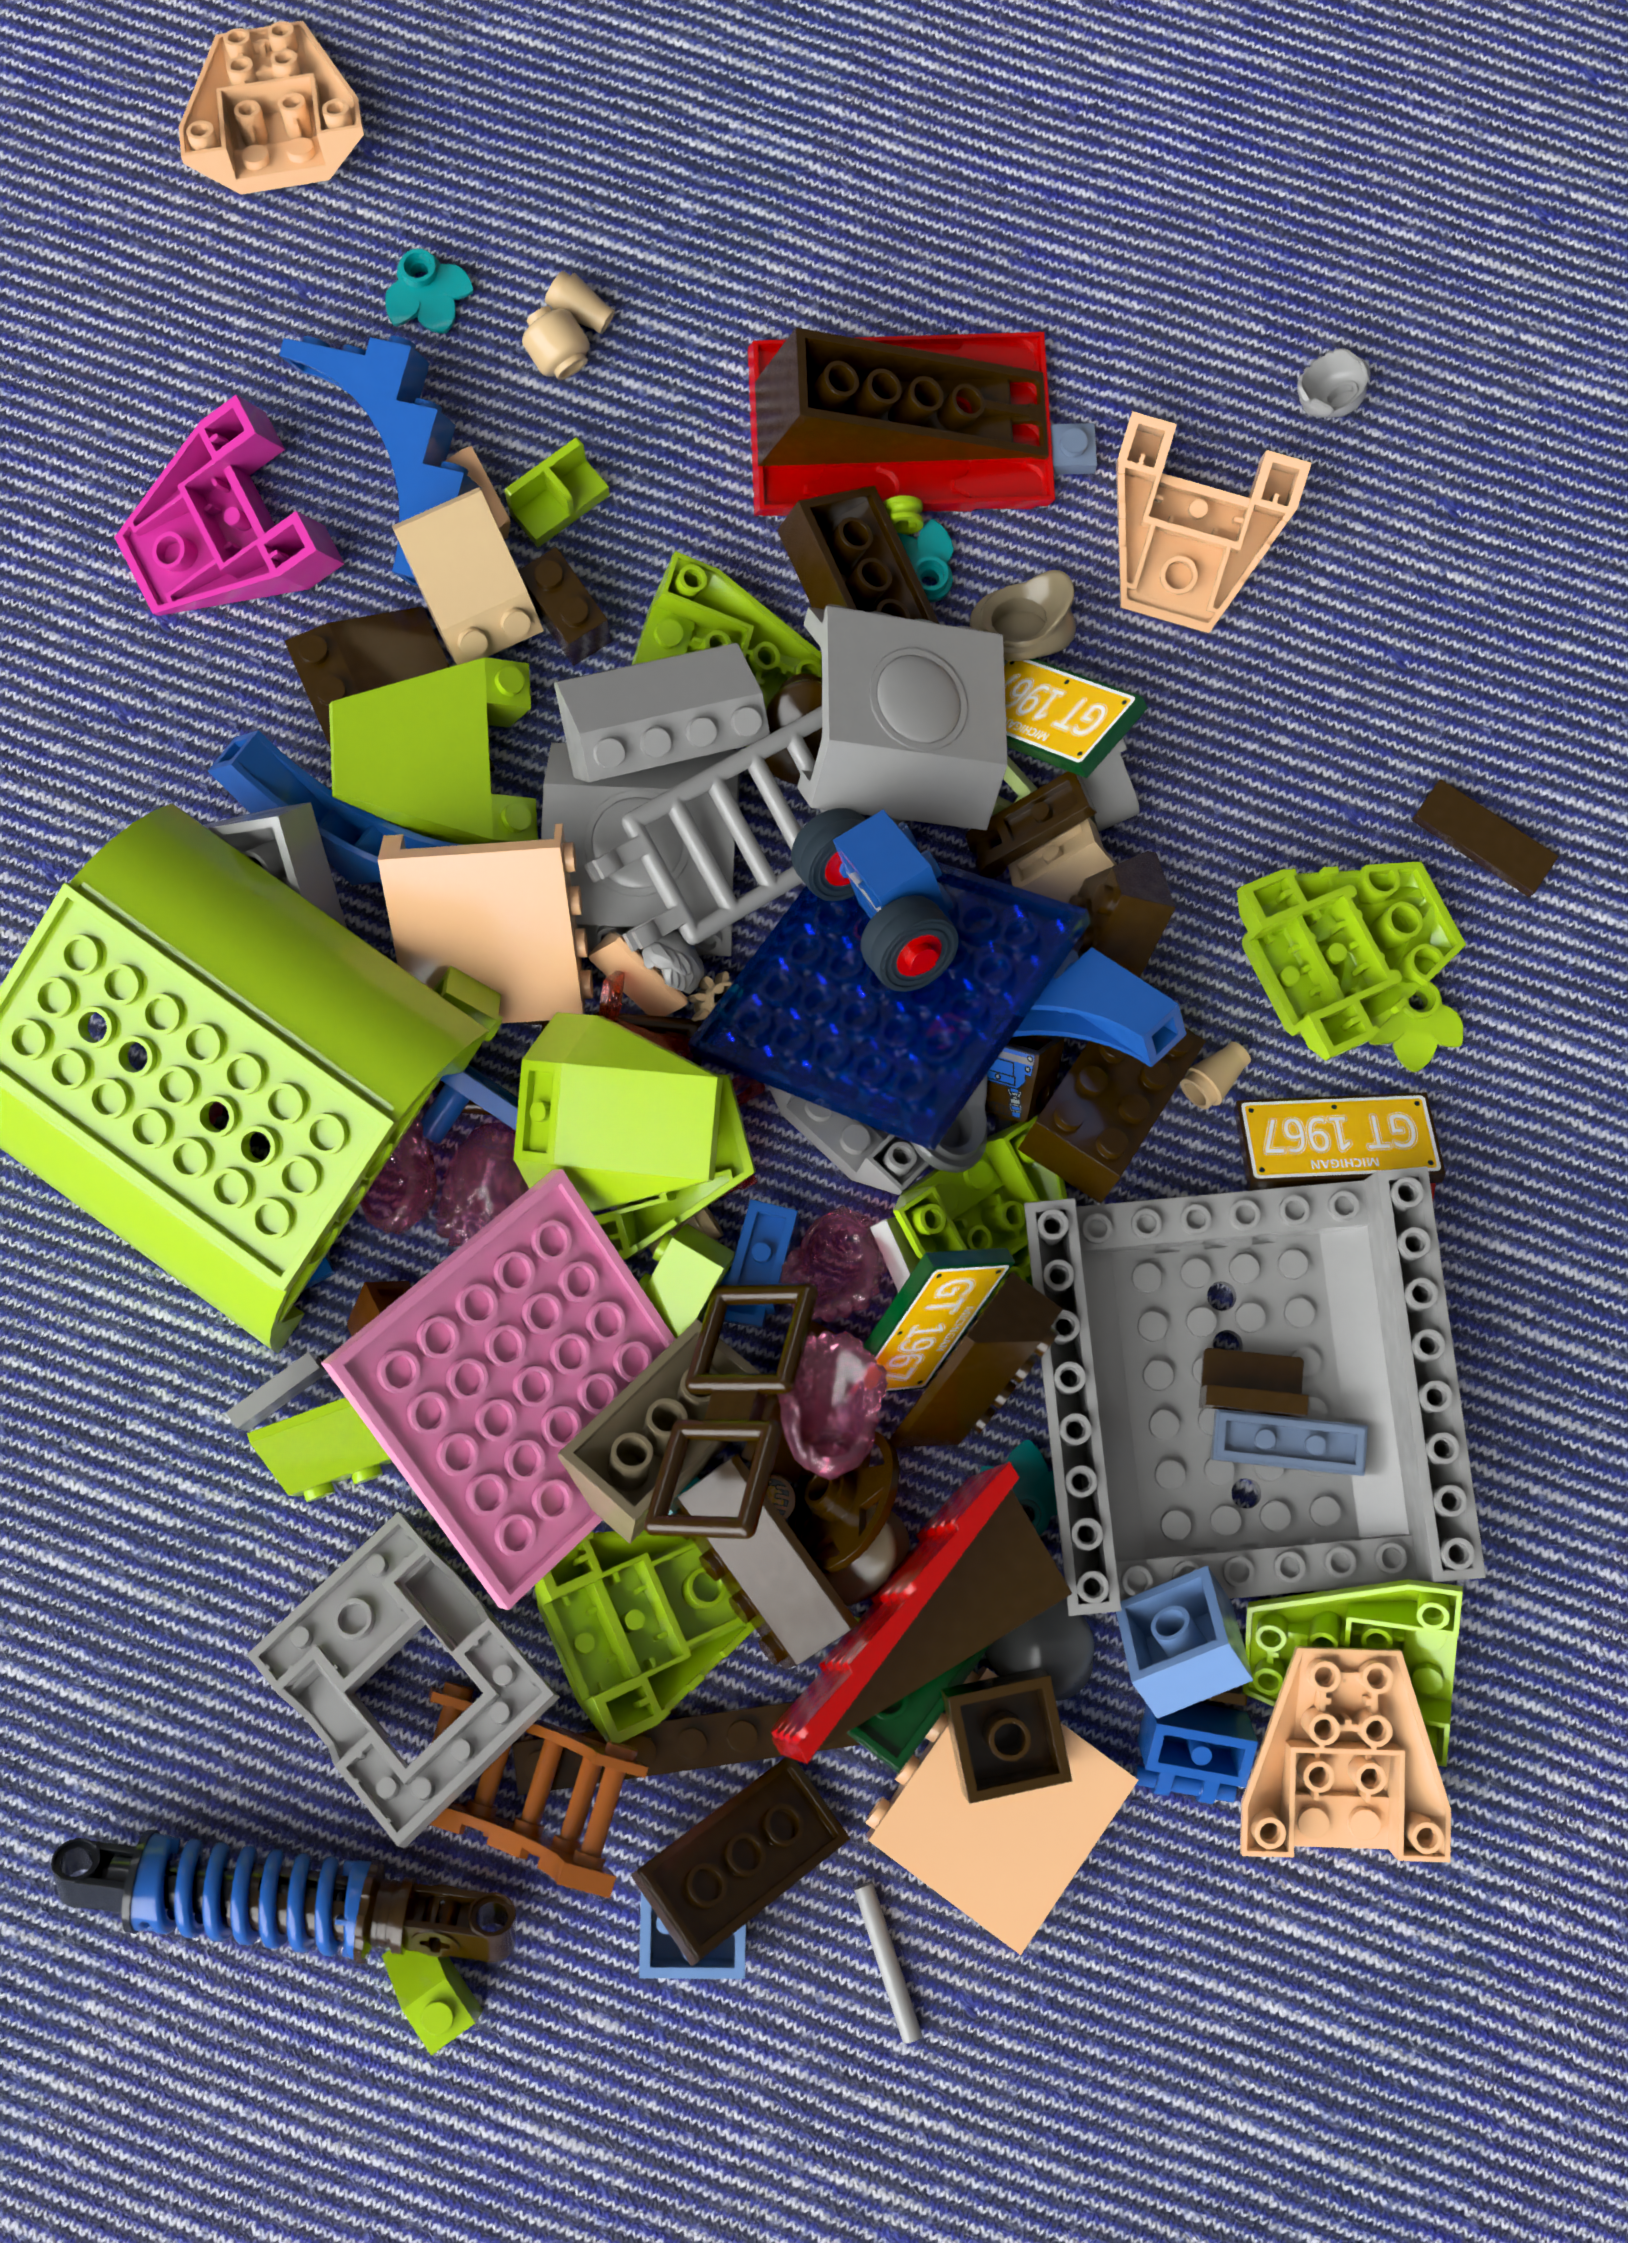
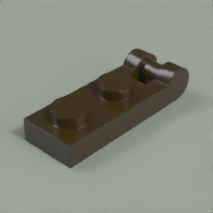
M1067 771L990 818L987 830L970 829L965 835V840L969 850L972 853H976L978 857L975 865L982 879H993L1003 874L1007 865L1093 816L1097 811L1082 777ZM1001 837L1002 843L994 847L996 839Z

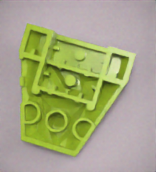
M1422 861L1365 865L1361 870L1339 871L1338 866L1323 867L1319 872L1296 873V869H1283L1243 885L1237 890L1239 916L1247 929L1242 938V948L1286 1032L1291 1036L1301 1034L1308 1048L1325 1061L1370 1041L1381 1030L1380 1028L1394 1014L1398 1013L1422 986L1426 985L1466 946Z

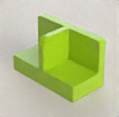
M578 437L568 442L504 490L510 515L538 548L610 496L608 485L587 462L584 445Z

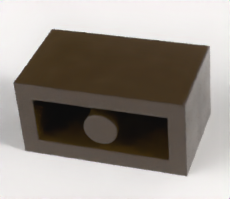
M557 547L518 570L537 615L573 666L612 642L608 619Z

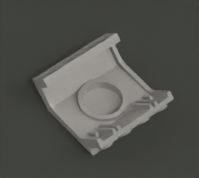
M834 604L826 605L825 610L808 607L804 626L819 644L822 653V738L813 771L802 770L797 786L810 808L824 810L848 808L859 814L870 816L884 809L890 818L987 830L1007 768L1003 634L980 631L967 626L956 627L938 624L925 619L913 620L895 617L882 612L853 610Z
M551 742L543 785L541 840L554 839L555 824L563 823L565 842H574L576 872H570L571 886L579 885L581 889L582 915H576L577 928L586 929L588 950H593L609 932H616L622 936V934L666 911L667 907L640 858L594 883L584 865L630 840L622 826V818L626 813L739 751L727 750L594 782H586L575 779L573 776L567 743ZM740 773L725 781L736 803L739 800ZM707 791L685 804L733 891L735 840ZM667 813L646 825L645 828L696 921L720 909L669 814ZM732 924L694 945L697 954L731 956ZM678 928L675 929V930H673V931H676V932L680 933V931H679ZM637 949L640 953H642L643 949Z

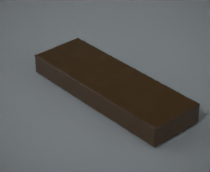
M1439 779L1411 819V821L1529 898L1536 892L1559 857L1442 779Z

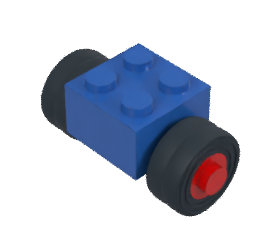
M848 808L827 810L811 819L795 838L791 850L794 870L809 890L823 900L840 901L854 895L856 896L859 905L871 918L862 935L861 952L865 962L885 986L895 991L906 992L930 984L949 967L958 948V934L948 913L954 906L944 887L939 882L937 883L936 879L942 876L936 860L928 850L920 853L917 849V842L908 826L904 822L896 825L884 809L868 819Z

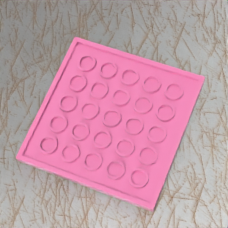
M555 1169L549 1172L321 1362V1364L498 1607L509 1610L603 1521L588 1505L559 1460L558 1453L676 1339L563 1169Z

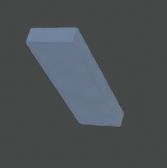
M1216 1409L1214 1411L1211 1460L1365 1476L1368 1425Z

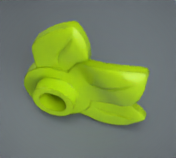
M1430 981L1414 994L1422 1000V1010L1413 1009L1408 1002L1369 1041L1371 1045L1393 1043V1050L1399 1062L1413 1073L1420 1071L1431 1061L1438 1044L1444 1047L1455 1048L1462 1046L1463 1024L1460 1016L1456 1011L1442 1003L1440 991Z

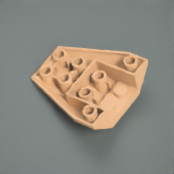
M280 21L271 26L247 30L236 28L227 33L216 34L179 125L180 150L183 164L241 195L330 180L364 135L361 109L357 95L304 21L291 23Z
M1295 1647L1241 1800L1240 1854L1242 1856L1294 1858V1846L1389 1849L1398 1861L1450 1862L1451 1808L1400 1649Z

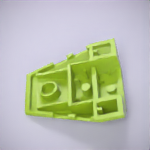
M644 1529L629 1544L616 1531L596 1533L591 1531L534 1585L539 1612L575 1698L606 1742L621 1743L660 1724L671 1713L670 1711L690 1691L694 1690L704 1680V1677L755 1629L750 1621L744 1623L735 1614L729 1604V1598L732 1595L722 1581H714L706 1573L699 1561V1556L702 1553L691 1538L686 1540L683 1537L652 1536Z

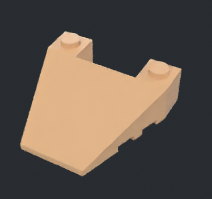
M1132 411L1116 463L1120 608L1209 634L1297 510L1312 463L1266 450L1260 459L1248 498L1162 473L1177 424Z

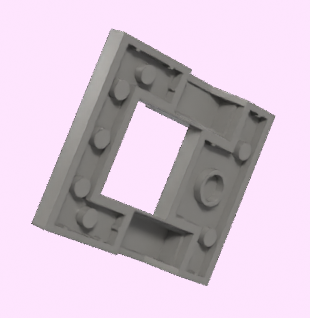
M397 1512L247 1654L276 1693L303 1716L328 1747L335 1768L395 1844L402 1848H406L560 1698L501 1629L503 1626L445 1558L429 1545L411 1522L400 1512ZM426 1625L483 1694L408 1766L386 1739L389 1736L355 1692Z

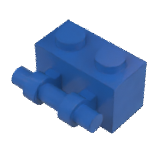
M1196 1703L1157 1719L1146 1704L1137 1738L1144 1765L1135 1764L1133 1776L1138 1779L1137 1786L1151 1788L1152 1794L1169 1796L1170 1792L1195 1796L1196 1801L1201 1803L1214 1804L1215 1800L1233 1803L1236 1798L1237 1787L1246 1788L1258 1745L1248 1713Z

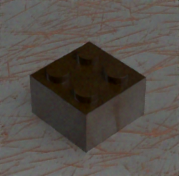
M1041 1667L941 1689L961 1791L969 1804L1072 1782L1051 1676Z

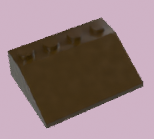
M423 606L329 622L284 640L329 746V704L332 701L450 667ZM489 756L490 772L495 770V767Z

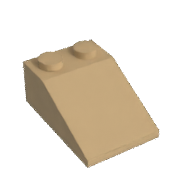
M479 487L392 526L442 640L456 665L491 656L544 631L524 582Z

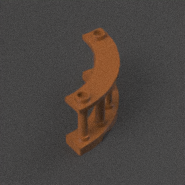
M445 1681L443 1689L431 1686L428 1694L430 1702L443 1705L432 1742L462 1714V1711L465 1712L477 1700L472 1698L474 1689L449 1681ZM537 1719L525 1732L543 1738L544 1742L521 1817H515L514 1823L496 1817L498 1807L494 1806L510 1753V1746L481 1774L474 1800L468 1799L466 1806L452 1802L429 1824L456 1834H464L466 1826L483 1831L482 1836L488 1837L486 1845L520 1859L527 1860L529 1853L539 1857L537 1868L553 1878L558 1885L610 1898L617 1876L604 1865L606 1857L602 1855L625 1774L628 1773L646 1778L649 1767L636 1759L638 1750L611 1741L603 1744L581 1734ZM563 1747L582 1755L583 1759L560 1835L555 1834L551 1838L543 1834L545 1825L541 1824V1820ZM603 1766L605 1767V1770L596 1796V1800L585 1833V1837L582 1842L580 1841L594 1796L599 1775Z

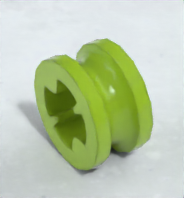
M895 496L883 502L897 533L909 535L923 528L924 520L919 515L923 510V503L917 497Z

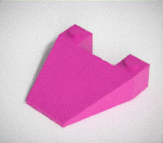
M238 395L230 398L198 423L114 537L154 615L161 616L308 590L344 565L336 546L323 524L295 511L275 525L250 475L283 452L285 448L266 412Z

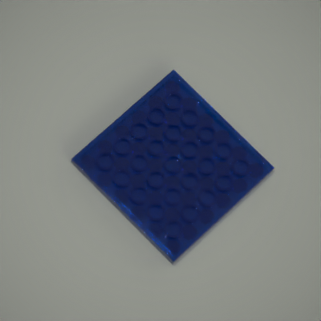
M937 862L942 876L936 879L937 883L939 882L944 887L954 906L948 913L958 934L957 952L949 967L933 982L916 990L901 992L885 986L863 958L861 939L871 918L859 905L856 896L854 895L840 901H827L814 895L805 886L687 1045L696 1057L934 1151L1090 924L1087 909Z

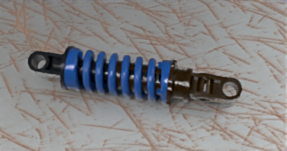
M150 1829L142 1834L136 1846L91 1841L85 1838L71 1839L61 1844L51 1859V1868L58 1895L64 1904L73 1908L120 1912L122 1914L123 1930L131 1934L147 1930L154 1931L156 1934L167 1935L177 1927L183 1937L196 1938L205 1931L211 1941L223 1942L233 1933L239 1945L250 1946L261 1937L263 1944L267 1948L279 1949L289 1941L291 1948L295 1952L300 1953L308 1952L316 1943L319 1952L323 1956L332 1957L343 1947L342 1956L349 1957L362 1964L366 1963L372 1948L379 1946L386 1949L389 1947L392 1954L404 1955L405 1951L408 1950L434 1957L453 1956L492 1963L501 1961L509 1956L516 1943V1910L513 1902L507 1896L496 1892L486 1893L463 1890L443 1884H418L416 1878L405 1877L401 1882L399 1880L391 1881L385 1877V1866L382 1860L374 1859L372 1862L345 1860L343 1874H338L339 1860L336 1857H326L322 1863L321 1871L311 1870L312 1858L308 1853L298 1854L292 1868L284 1867V1853L279 1849H273L269 1852L265 1864L257 1863V1849L247 1845L241 1849L236 1867L229 1868L231 1853L230 1846L227 1843H216L211 1850L208 1864L205 1865L202 1864L203 1843L199 1839L191 1838L183 1848L180 1861H175L174 1855L179 1852L180 1838L160 1834L159 1831ZM88 1870L80 1876H70L76 1871ZM491 1923L503 1926L501 1929L493 1932L481 1929L483 1926Z

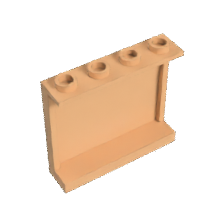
M563 823L555 824L554 839L406 849L403 834L383 836L378 856V865L397 963L401 968L433 990L448 968L453 966L501 994L499 1015L503 1017L502 1023L551 1020L556 1012L584 1014L585 999L593 998V978L591 970H583L581 958L588 957L587 933L585 928H577L576 915H582V896L579 885L571 886L570 872H576V851L574 842H565Z
M982 1666L978 1673L972 1670L963 1684L998 1676ZM942 1712L925 1736L930 1743L921 1756L917 1758L912 1754L900 1773H897L895 1780L901 1785L890 1801L881 1797L869 1813L865 1823L871 1828L866 1835L869 1842L1021 1955L1138 1782V1779L1061 1723L1072 1782L969 1804L961 1791L947 1717Z

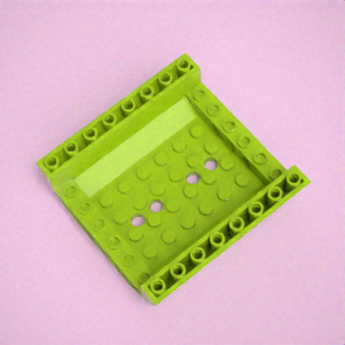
M169 804L148 813L121 831L99 850L69 883L62 885L0 987V1148L278 1354L305 1314L293 1304L443 1075L462 1073L490 1031L179 807ZM94 1013H99L107 1024L106 1034L100 1041L92 1038L88 1030L89 1019ZM135 1042L140 1043L147 1052V1063L140 1071L134 1069L128 1059L129 1049ZM216 1101L222 1103L229 1113V1122L222 1131L216 1129L209 1120V1110ZM255 1132L263 1133L270 1142V1153L265 1160L257 1159L250 1151V1139Z

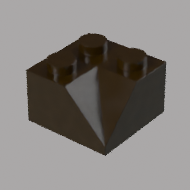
M1146 851L1086 878L1078 895H1073L1070 898L1066 907L1065 920L1070 926L1073 948L1077 952L1078 958L1092 947L1135 976L1141 977L1176 908L1157 853Z

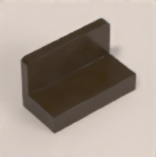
M1207 1348L1203 1351L1199 1408L1294 1418L1307 1416L1309 1395L1302 1394L1304 1360L1301 1357Z

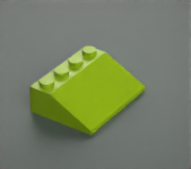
M346 1397L247 1433L250 1444L288 1496L300 1497L304 1495L306 1502L318 1500L335 1493L333 1484L352 1478L354 1485L380 1477L383 1475L381 1467L393 1463Z

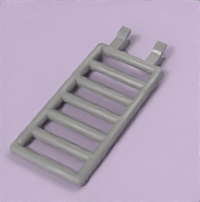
M822 706L626 813L622 818V826L630 840L584 865L594 883L640 858L666 905V911L622 934L631 952L639 948L644 949L677 928L688 944L696 945L803 883L793 866L775 876L725 781L748 769L790 850H792L795 838L801 828L765 759L787 748L800 774L802 770L813 771L816 761L803 738L822 728ZM707 791L711 795L759 885L737 899L685 804ZM819 809L821 813L827 811L824 809ZM667 813L720 908L699 921H696L645 828L646 825ZM891 818L896 823V825H898L901 822L906 823L909 821Z

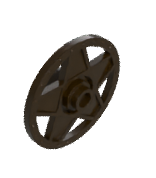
M866 1428L856 1429L833 1441L820 1454L810 1479L804 1476L796 1493L795 1506L790 1515L789 1527L823 1574L839 1571L857 1560L877 1538L892 1510L899 1484V1459L892 1442L875 1430ZM872 1442L879 1447L885 1464L869 1467ZM843 1452L837 1466L828 1469L827 1467ZM878 1502L875 1513L866 1526V1511ZM808 1504L813 1515L803 1531V1520L806 1505ZM832 1541H834L840 1554L824 1560L814 1559Z

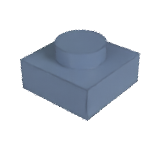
M1095 423L1050 424L1054 475L1094 474L1097 467Z

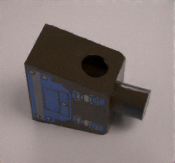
M1048 1035L1014 1036L984 1041L960 1048V1053L977 1058L985 1068L987 1074L985 1111L995 1114V1133L1019 1122H1029L1043 1111L1054 1094L1064 1047L1063 1037Z

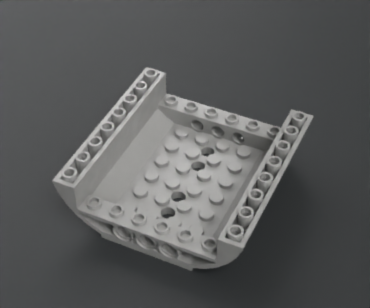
M1428 1166L1376 1171L1363 1181L1076 1207L1075 1199L1024 1203L1033 1287L1063 1308L1051 1326L1059 1334L1041 1357L1064 1578L1073 1593L1067 1597L1069 1616L1121 1611L1120 1601L1207 1565L1229 1599L1350 1588L1406 1579L1435 1583L1486 1578ZM1223 1284L1231 1290L1233 1303L1228 1310L1220 1311L1210 1305L1207 1293L1211 1285ZM1220 1332L1233 1334L1239 1342V1351L1301 1357L1304 1360L1302 1394L1309 1395L1308 1414L1300 1418L1368 1425L1365 1476L1211 1460L1214 1411L1216 1409L1199 1408L1203 1351L1207 1348H1214L1213 1342L1216 1335ZM1240 1479L1251 1481L1257 1488V1500L1249 1508L1239 1507L1232 1499V1487Z

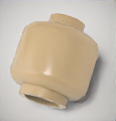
M545 306L528 317L527 323L529 327L523 334L522 343L543 376H556L558 380H563L585 366L588 361L586 354L590 348V343L569 310L556 309L552 311L549 306Z

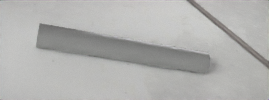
M873 1882L865 1883L855 1887L854 1892L904 2044L911 2043L922 2038L921 2029Z

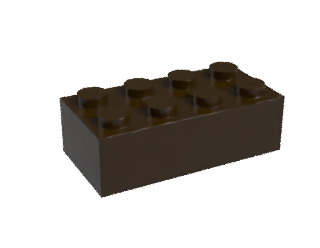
M1185 1027L1187 1035L1152 1067L1117 1049L1089 1041L1029 1130L1018 1150L1101 1204L1124 1173L1206 1040Z

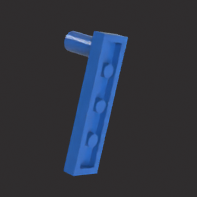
M468 1064L462 1073L442 1076L440 1080L445 1083L416 1126L420 1134L440 1144L469 1100H471L516 1130L519 1098Z

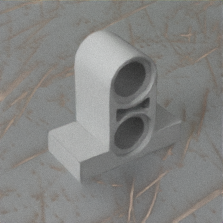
M1123 738L1088 778L1082 777L1097 811L1090 819L1096 824L1098 832L1136 816L1140 811L1137 796L1121 756V752L1127 750Z

